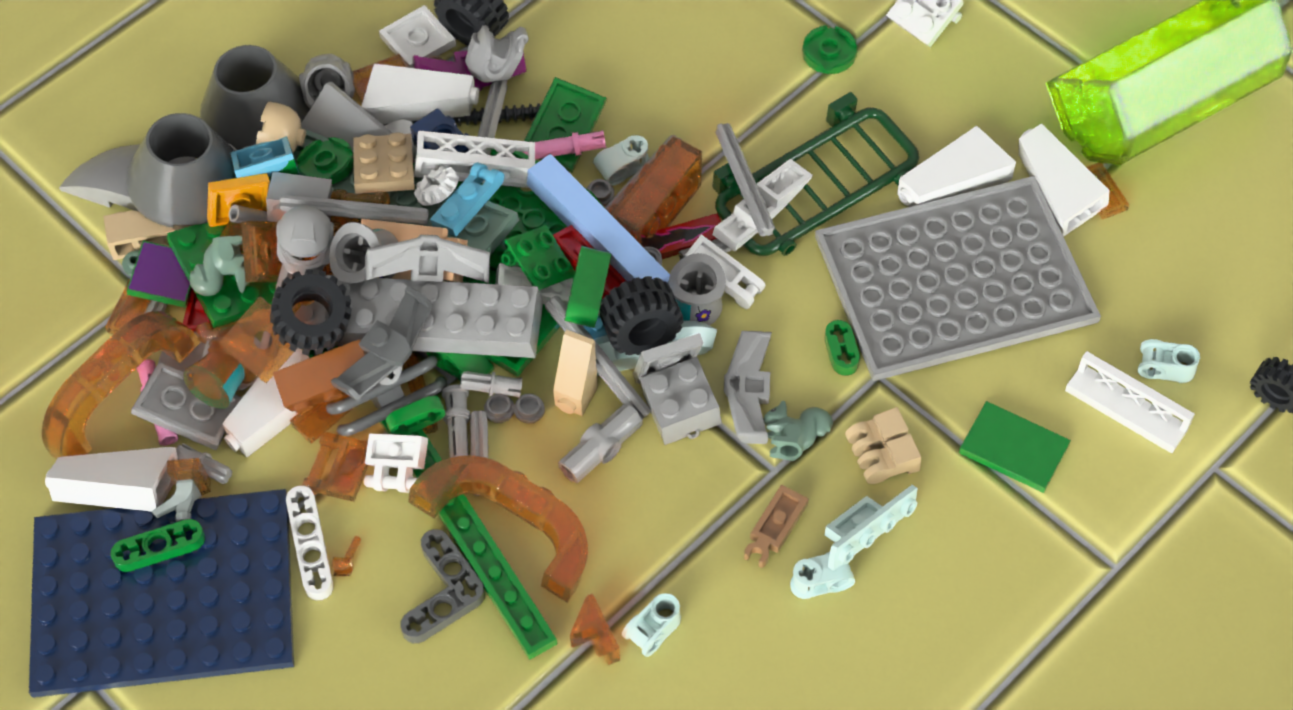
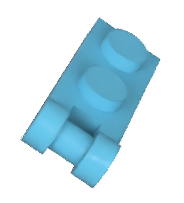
M479 162L473 164L470 175L431 217L432 226L447 228L448 234L457 237L504 181L503 172L496 169L488 170L486 165Z

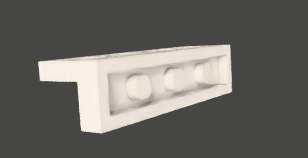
M418 131L414 177H423V175H428L432 169L436 171L439 167L444 166L445 168L452 167L458 175V181H464L470 175L473 164L479 162L486 165L488 170L496 169L503 172L504 181L502 185L529 188L527 186L528 169L535 165V142ZM424 142H434L440 148L437 150L423 149ZM456 145L466 146L469 149V151L466 153L457 152L453 147H455ZM493 148L499 154L490 156L484 153L483 150ZM515 151L528 152V159L516 158L512 153Z
M1088 351L1082 356L1077 372L1065 389L1066 392L1170 453L1174 452L1187 433L1195 415L1188 409ZM1088 365H1090L1091 367H1093V368H1095L1096 370H1098V372H1096L1095 370L1089 368ZM1172 414H1174L1175 416L1181 418V419L1183 420V422H1182L1181 420L1175 418L1174 416H1172Z

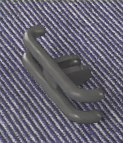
M427 355L423 361L402 370L395 383L391 385H381L378 383L359 400L349 396L340 401L327 404L326 410L332 415L348 411L369 400H372L375 407L378 408V410L358 420L339 425L336 430L337 434L347 437L361 432L385 420L393 411L441 392L447 386V380L443 376L437 377L433 383L407 396L404 395L400 386L433 369L438 362L436 356Z

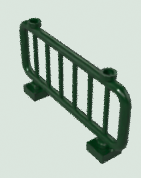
M852 92L845 94L828 104L826 121L831 128L752 173L757 184L789 159L795 162L809 154L844 194L845 198L827 207L811 187L806 184L803 188L823 211L804 221L788 203L785 208L800 225L783 235L775 228L773 235L776 239L768 244H758L751 238L743 246L749 252L758 256H768L777 251H780L783 256L790 254L797 246L794 242L795 240L893 181L899 186L900 177L917 166L919 161L918 149L884 111L877 108H865L855 113L858 99ZM867 119L877 120L907 153L908 159L895 166L858 124ZM854 127L891 170L873 180L836 137ZM832 141L868 184L850 194L816 155L814 150ZM729 163L718 168L713 173L712 187L719 194L715 201V210L722 220H725L732 214L726 206L727 202L737 195L743 198Z

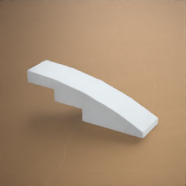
M789 159L757 183L771 219L812 178L811 173L792 159ZM744 199L735 206L733 214L715 226L712 234L734 252L758 233Z

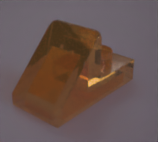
M592 593L587 595L570 633L571 648H574L591 640L597 656H604L609 666L620 661V650Z

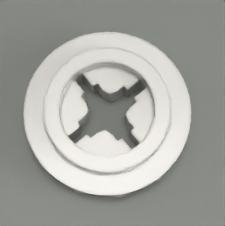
M441 166L436 171L432 169L428 175H423L422 181L416 184L417 189L414 195L418 202L425 206L440 203L448 198L456 188L459 180L458 175L452 167L445 168Z

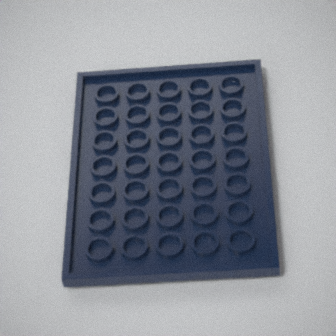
M286 489L195 500L190 512V519L200 523L205 534L204 544L196 551L130 572L121 571L115 566L110 554L113 545L122 539L176 523V510L159 518H156L152 511L124 508L34 517L29 694L31 697L294 667L289 514L286 504ZM192 531L186 532L185 538L187 540L193 539ZM170 536L173 544L177 545L175 536ZM164 539L154 540L150 545V550L153 552L163 550L167 541ZM142 545L139 546L141 555H146ZM129 550L124 552V560L130 559L131 553Z

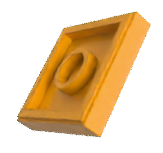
M267 173L209 182L207 204L209 227L233 224L234 222L229 220V210L233 205L267 212L266 197L270 184Z

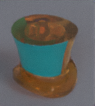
M213 337L208 343L209 348L207 351L209 353L184 370L183 378L187 388L196 398L209 406L224 409L230 405L242 383L249 384L258 377L261 370V361L258 353L249 344L230 337Z

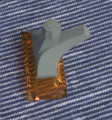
M199 458L167 461V473L175 485L176 491L170 499L154 509L152 513L156 518H159L176 510L175 518L176 522L190 519V512L194 501L201 498L202 495L211 492V479Z

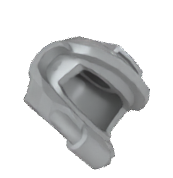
M483 25L479 32L473 33L465 60L471 75L482 82L510 79L522 58L525 44L529 40L526 29L519 27L515 31H510L501 39L494 38L487 25Z
M322 54L311 58L306 64L304 73L299 75L304 101L309 108L313 106L327 82H333L349 97L353 98L354 76L351 66L336 55Z
M297 206L290 209L277 222V256L291 275L297 271L305 274L306 269H313V274L318 275L319 270L323 271L324 267L329 264L330 247L334 238V224L318 208ZM293 256L301 257V258L315 257V256H317V257H316L315 259H312V260L302 261V260H297V259L294 258Z

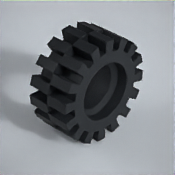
M1270 357L1266 358L1252 377L1250 388L1255 391L1254 395L1256 398H1262L1261 402L1263 404L1268 402L1271 404L1270 408L1272 409L1278 407L1279 412L1284 413L1287 410L1288 413H1293V364H1288V360L1284 358L1281 362L1278 357H1273L1272 360Z

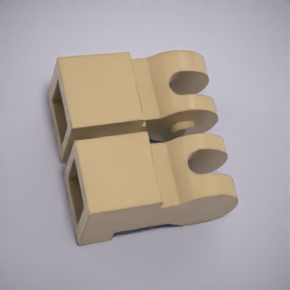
M898 407L874 415L873 419L856 423L845 432L848 442L854 444L852 451L855 456L859 457L858 464L860 468L866 469L864 477L868 484H877L889 477L904 472L911 474L920 471L921 455L911 434H908V428Z

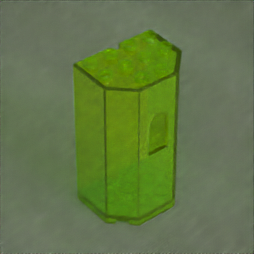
M1201 0L1047 81L1046 85L1064 135L1071 142L1076 140L1084 148L1081 151L1082 155L1091 162L1122 165L1283 77L1292 54V47L1277 0H1241V2L1236 0Z

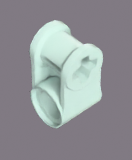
M639 135L630 136L620 143L599 152L595 156L593 163L611 186L618 185L636 174L648 161L647 140Z
M1157 339L1145 340L1140 345V351L1143 355L1142 363L1138 366V373L1147 379L1187 383L1195 376L1200 353L1195 347L1188 344L1169 343Z
M830 552L821 556L802 559L794 566L793 577L790 582L791 591L799 598L809 599L830 592L835 593L846 590L855 583L849 563L842 564L833 571L828 567Z
M659 594L627 623L622 631V636L626 640L631 639L642 649V654L645 657H649L679 626L681 621L679 601L671 594ZM663 609H670L674 612L669 617L658 615Z

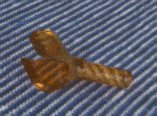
M355 536L345 553V557H333L332 569H334V576L351 575L354 554L361 542L360 537Z

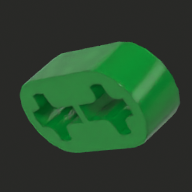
M831 321L825 329V344L831 365L836 373L849 376L857 371L860 360L851 326L846 321ZM834 332H839L840 335H843L842 343H839L838 337L834 335ZM843 352H845L847 360H851L850 364H845L844 360H841Z
M428 396L393 411L387 416L386 423L391 435H409L440 421L445 415V409L439 397Z

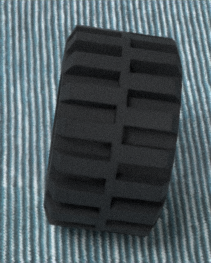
M503 0L434 1L435 14L438 16L440 23L456 40H459L464 45L470 44L473 33L479 32L483 25L488 26L489 31L493 33L495 38L509 21L508 8Z
M306 269L305 275H301L300 271L294 272L292 279L286 277L282 281L281 287L278 286L275 291L270 313V323H273L272 330L274 335H280L279 342L282 345H285L287 342L290 344L289 350L296 352V349L299 348L303 349V355H309L310 350H314L315 355L322 354L324 348H327L328 351L334 348L335 342L339 343L347 330L352 308H350V295H345L347 289L343 284L337 285L338 278L333 275L330 279L325 277V271L319 270L318 275L313 274V269ZM313 300L326 308L329 318L320 324H306L294 315L292 307L298 302Z
M645 276L642 279L637 277L629 282L625 281L619 287H614L610 291V295H606L602 300L603 304L600 305V318L612 347L616 348V351L619 353L625 352L626 355H640L643 351L673 341L676 334L682 329L683 317L672 289L666 281L663 282L662 279L657 277L652 279L651 276Z

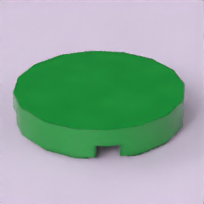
M820 26L811 30L805 36L802 46L803 59L810 68L817 72L837 74L849 69L855 62L857 43L852 34L842 27L835 26L834 29L828 28V26Z
M328 137L329 140L323 142L321 139L313 141L298 155L297 169L299 174L332 179V184L341 181L348 176L354 167V154L351 146L345 140L336 137Z

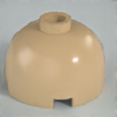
M268 102L260 121L264 123L262 131H258L256 144L275 141L287 136L292 153L294 154L297 146H303L306 130L301 129V119L291 107L281 103Z

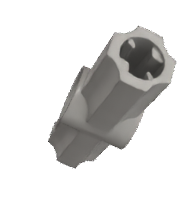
M623 404L601 425L595 423L590 426L582 435L580 443L558 462L564 476L571 482L578 483L601 462L605 464L611 461L619 452L621 444L643 425V419L632 406Z

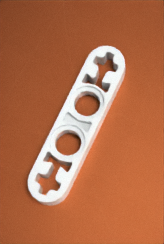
M296 486L288 492L286 504L302 583L308 597L316 601L324 600L333 591V580L318 508L312 490L306 486ZM304 497L307 513L301 514L297 504L298 498ZM310 522L315 525V529L311 534L302 535L298 532L299 527L304 523ZM310 550H318L321 556L316 562L309 563L304 560L305 554ZM312 572H319L322 588L315 589V580Z

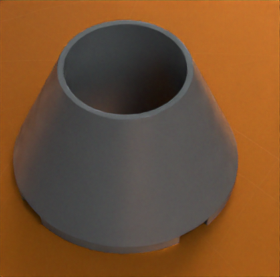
M242 45L228 50L217 60L201 104L200 118L228 144L240 150L243 147L256 144L258 131H262L264 123L260 121L268 102L281 103L291 107L297 112L301 123L311 108L304 101L299 77L268 50L255 45Z
M175 113L164 116L150 127L128 166L126 184L129 197L142 215L163 226L173 228V225L192 226L208 223V183L237 178L230 153L235 150L205 121L197 116L187 113ZM179 157L197 158L194 161L183 164L169 163V161Z

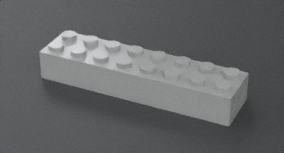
M325 275V277H327V278H329V279H330L331 276H332V275ZM373 278L360 283L337 281L338 286L343 284L346 287L345 295H350V308H352L347 330L339 343L335 342V346H342L358 339L362 340L377 320L389 326L405 294V289L409 286L425 295L433 304L412 351L536 358L543 300L538 287L411 281L388 278ZM304 300L292 307L294 315L306 324H320L329 318L326 308L313 300Z

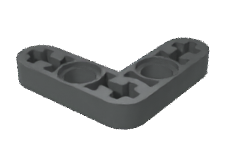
M432 529L423 535L421 548L425 558L447 588L402 617L400 623L402 634L408 642L413 644L421 643L479 607L485 598L484 586L448 535L439 529ZM432 541H435L437 544L441 543L442 552L444 553L441 558L436 548H431L430 543ZM451 562H456L462 568L458 574L448 575L444 572L445 566ZM465 580L466 585L470 590H475L476 595L472 598L468 594L465 595L461 582ZM438 604H449L452 606L451 612L446 616L436 615L434 609ZM425 613H429L433 624H430L429 619L426 620ZM415 622L417 625H421L422 630L416 632V630L410 628V624Z

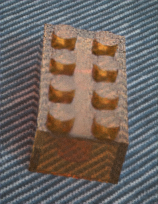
M672 136L666 145L662 144L659 147L654 160L642 168L634 184L630 183L627 186L618 204L614 203L610 207L608 212L640 245L641 235L651 238L657 230L669 227L701 187L702 151Z

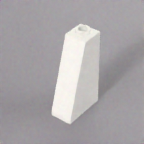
M374 64L361 107L382 125L402 119L419 121L437 108L445 116H469L472 105H477L479 88L475 87L472 75Z
M1042 123L1022 134L1019 138V156L1029 176H1035L1063 237L1108 206L1110 190Z
M976 126L900 177L897 195L904 205L912 207L1000 185L1012 179L1016 161Z
M288 342L283 345L277 352L276 357L270 361L222 423L226 432L224 440L234 452L240 450L246 457H249L305 413L291 412L284 407L273 376V372L309 359V356L302 354L301 349L297 348L296 352L289 350L290 344Z
M175 447L58 457L53 467L48 470L45 483L49 488L52 501L153 511L163 504L181 469Z

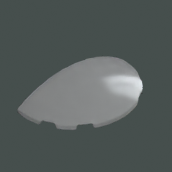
M140 144L121 146L105 151L81 164L64 180L59 187L60 191L109 208L114 203L138 211L129 197L126 175L128 166ZM179 157L169 161V163L183 164L196 159L194 157Z

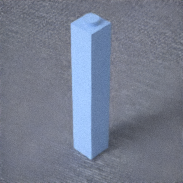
M551 154L528 169L527 186L567 227L572 225L595 249L611 253L610 264L627 282L633 278L639 277L642 279L645 276H651L652 279L657 277L662 279L663 282L666 281L668 283L670 274Z

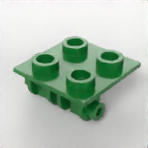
M547 225L504 241L508 248L501 256L502 263L509 267L519 264L531 285L538 287L539 291L574 277L575 270Z

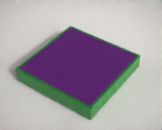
M142 241L127 287V295L186 308L192 287L171 247Z

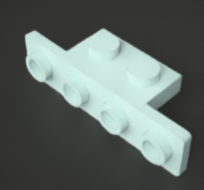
M914 485L909 486L883 507L866 496L828 524L824 535L835 542L830 549L828 567L834 571L842 564L849 563L856 553L863 548L870 547L882 533L891 531L895 524L903 517H909L917 506L916 496L918 488Z

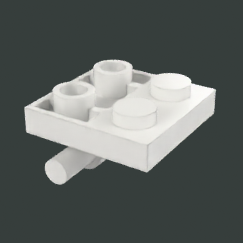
M897 0L886 16L924 44L931 47L951 20L955 23L960 21L962 14L958 11L964 2L962 0Z

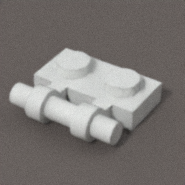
M369 434L365 464L375 466L374 475L365 476L364 485L366 487H373L376 491L398 489L399 492L410 493L412 490H422V478H414L412 474L413 469H424L428 438L411 435ZM390 467L398 468L397 477L389 475Z

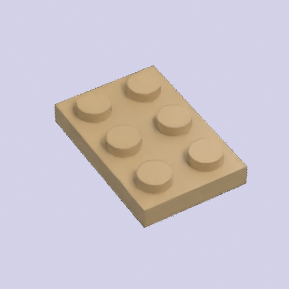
M396 132L390 135L374 136L367 134L361 137H353L355 194L415 190L411 134Z

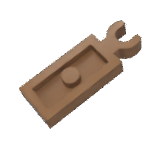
M781 485L750 533V539L755 542L747 545L744 559L748 561L753 553H759L762 555L759 560V567L763 568L766 566L769 559V550L776 553L780 551L806 509L809 498Z

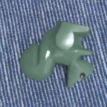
M226 236L213 238L212 243L204 253L203 264H196L194 270L190 273L189 282L196 293L203 296L215 295L223 286L224 275H235L239 291L241 293L244 292L245 287L258 275V269L255 266L245 265L246 262L253 259V256L241 254L240 245L245 242V237Z
M781 401L779 406L771 409L763 418L764 424L770 430V432H767L768 438L775 445L770 450V457L792 461L798 459L804 450L813 445L816 436L822 437L826 432H830L833 425L830 414L819 407H810L801 413L799 419L787 416L786 402Z

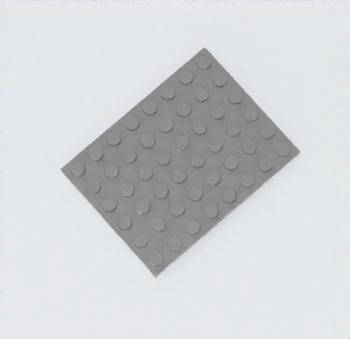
M1035 176L816 230L815 232L816 241L872 381L1099 323L1101 318Z

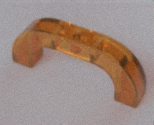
M164 311L144 313L123 325L62 384L51 400L43 419L41 433L43 444L49 454L56 460L58 457L88 454L92 447L86 440L85 427L94 409L151 354L162 350L175 361L181 363L201 343L195 332Z
M470 455L451 457L437 462L417 478L410 487L408 502L434 519L447 502L454 497L469 493L479 494L487 497L543 532L553 543L556 556L544 571L541 586L568 603L578 588L584 572L588 555V542L585 530L577 515L564 502L556 498L549 489L535 485L523 473L516 470L513 471L497 461Z

